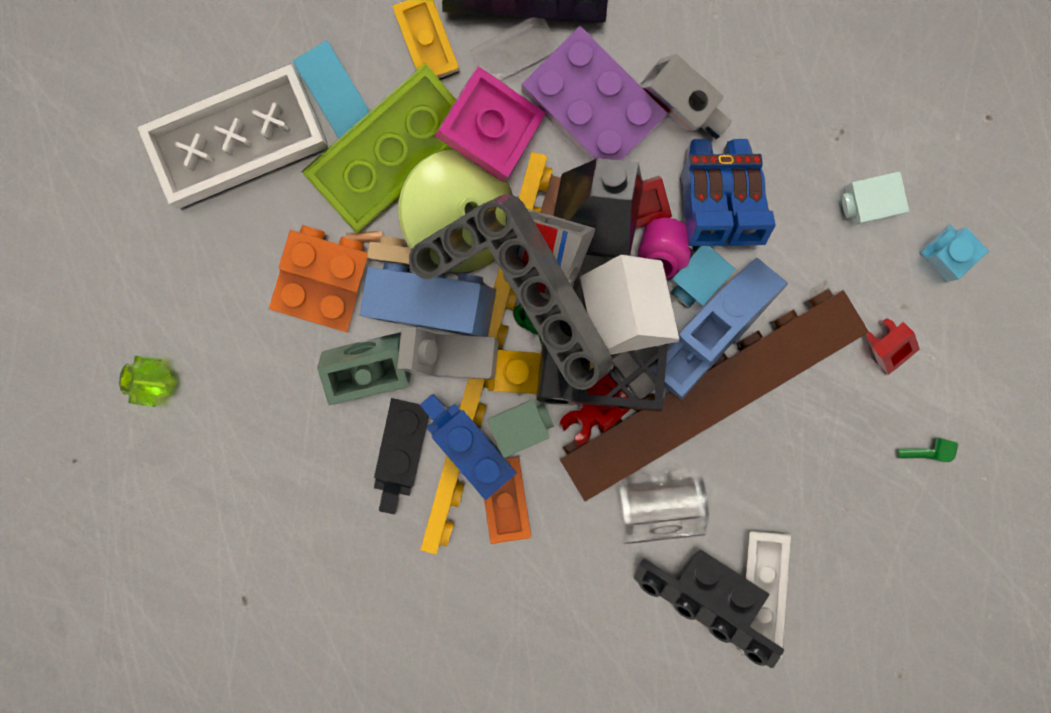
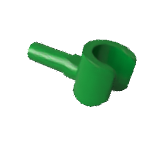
M936 438L934 450L927 448L898 449L899 459L926 458L940 462H951L956 457L958 443Z

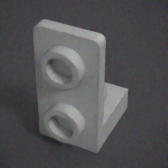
M402 327L397 369L421 376L492 380L495 377L499 341L494 337L438 335L418 328Z

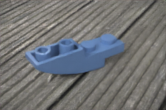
M756 257L679 334V342H675L667 351L664 386L682 400L724 352L740 339L785 289L788 283ZM658 362L650 369L655 376H657Z

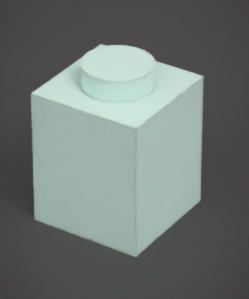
M900 171L851 182L845 186L846 193L841 196L846 218L852 217L854 226L901 216L910 212Z

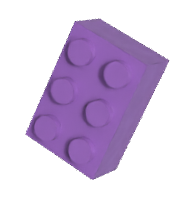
M581 26L521 84V92L534 105L546 112L545 116L590 161L597 158L624 161L664 122L668 115Z

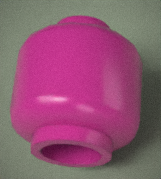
M673 218L653 220L647 224L643 231L638 247V257L662 261L666 279L674 277L680 269L688 266L694 246H688L686 225Z

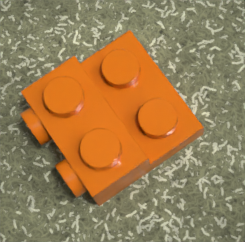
M301 225L300 232L290 230L278 267L280 272L269 309L348 333L370 262L367 258L368 253L362 251L364 243L340 237L339 244L323 240L324 231Z

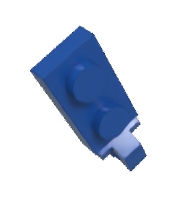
M434 394L430 395L420 404L433 420L426 427L433 435L431 436L432 439L484 500H487L517 474L516 470L503 458L499 450L464 409L461 411L455 403L446 409Z

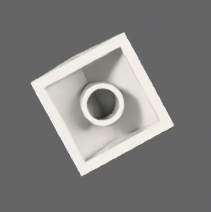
M619 255L580 276L587 314L611 355L679 342L662 261Z

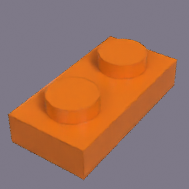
M519 456L505 458L516 470L517 474L487 500H484L491 544L531 538Z

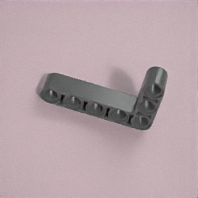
M504 194L487 201L417 243L411 249L409 254L411 270L422 279H432L489 248L567 383L576 389L585 390L591 388L609 373L612 367V357L607 346L520 198L512 194ZM497 207L506 214V226L502 225L496 218ZM463 228L471 233L473 238L472 246L464 240L462 235ZM518 245L524 247L528 252V263L519 258L517 254ZM430 248L437 252L440 259L439 265L431 259ZM539 283H543L549 288L551 293L550 300L545 299L540 294L538 289ZM560 320L567 322L571 326L572 337L565 335L561 331ZM581 358H586L593 364L594 374L587 372L582 367Z

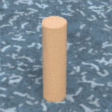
M382 231L358 232L357 234L345 233V238L358 242L380 241V237L383 236Z

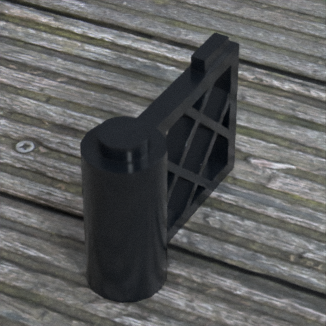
M560 320L561 331L565 335L572 337L571 326L567 322ZM542 341L536 400L552 405L569 406L579 404L662 412L668 344L659 345V352L646 363L643 362L634 350L628 351V354L640 368L623 382L610 369L608 375L617 387L606 396L587 395L588 389L581 390L570 386ZM621 353L612 354V360L615 359ZM581 358L582 367L587 372L594 374V367L590 370V361L586 358ZM658 361L657 376H655L649 368ZM645 372L656 385L655 399H636L627 386ZM620 391H622L627 396V398H620L614 396H616Z

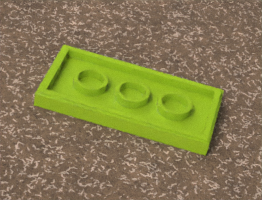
M424 63L301 172L357 234L400 196L406 178L420 161L439 151L453 149L434 135L456 101V98L427 64Z

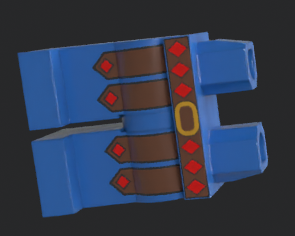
M708 139L691 140L687 149L686 163L681 173L688 246H724L727 239L729 240V246L766 245L776 224L773 211H769L765 176L761 169L763 166L762 155L753 154L748 139H732L727 141L724 148L725 154H713L712 142ZM702 230H716L712 234L701 233ZM742 230H756L751 234L742 233Z

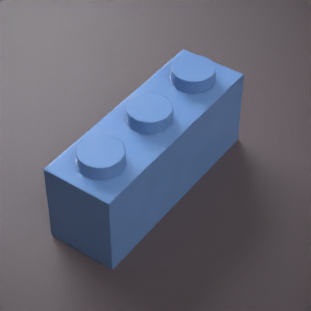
M384 262L383 269L368 267L359 316L403 325L488 337L496 289L483 285V277L459 273L458 280L446 279L445 273L432 279H422L416 274L407 273L409 266Z

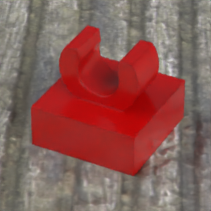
M886 318L883 324L887 332H889L888 335L883 339H877L874 334L869 332L866 334V337L878 365L889 375L918 352L920 348L914 331L904 322L896 327L892 320Z

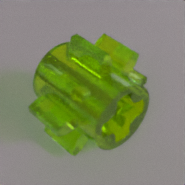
M134 356V364L124 365L119 377V387L122 394L129 395V404L155 407L156 398H165L171 386V376L168 369L160 368L162 364L161 359Z

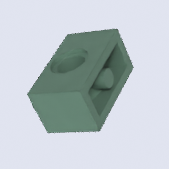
M401 332L322 351L317 369L328 405L409 387L411 373L397 369Z
M533 399L487 419L503 458L549 439L550 436L547 429L554 427L545 404L536 406Z

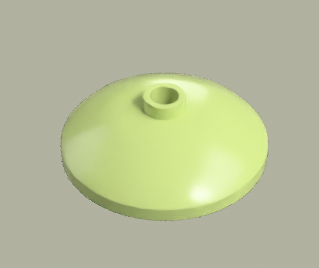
M454 149L439 151L420 161L406 178L398 205L400 227L410 249L465 215L464 209L467 203H470L473 209L498 196L512 194L507 179L503 182ZM497 207L496 218L502 225L506 226V214ZM463 228V238L472 246V235L467 229ZM430 248L431 259L439 265L440 259L437 252ZM486 248L447 272L463 273L474 271L489 264L495 258L490 249Z

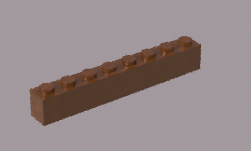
M827 288L808 300L811 305L809 309L798 315L792 309L775 319L773 323L776 328L762 336L760 331L757 330L738 342L741 349L728 357L724 352L682 400L671 391L664 394L662 412L635 409L636 412L623 420L620 418L606 432L597 426L601 433L589 439L585 444L577 446L575 441L572 440L564 445L562 448L566 454L559 457V460L585 502L869 333L845 291L841 290L832 294L831 290ZM651 393L644 397L643 400H654L655 395Z

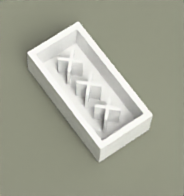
M292 64L137 127L167 202L177 209L328 148L299 74Z

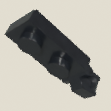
M391 398L374 478H376L374 488L383 490L379 506L380 512L395 515L400 494L410 496L411 489L415 486L427 431L426 427L430 418L420 404Z

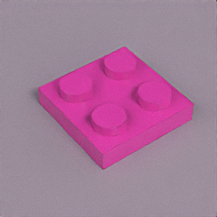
M478 66L471 74L434 136L503 182L509 177L546 112Z

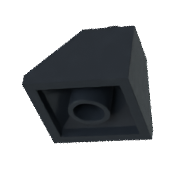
M597 158L562 173L553 216L595 228L594 236L586 255L607 258L631 255L643 191L639 162Z

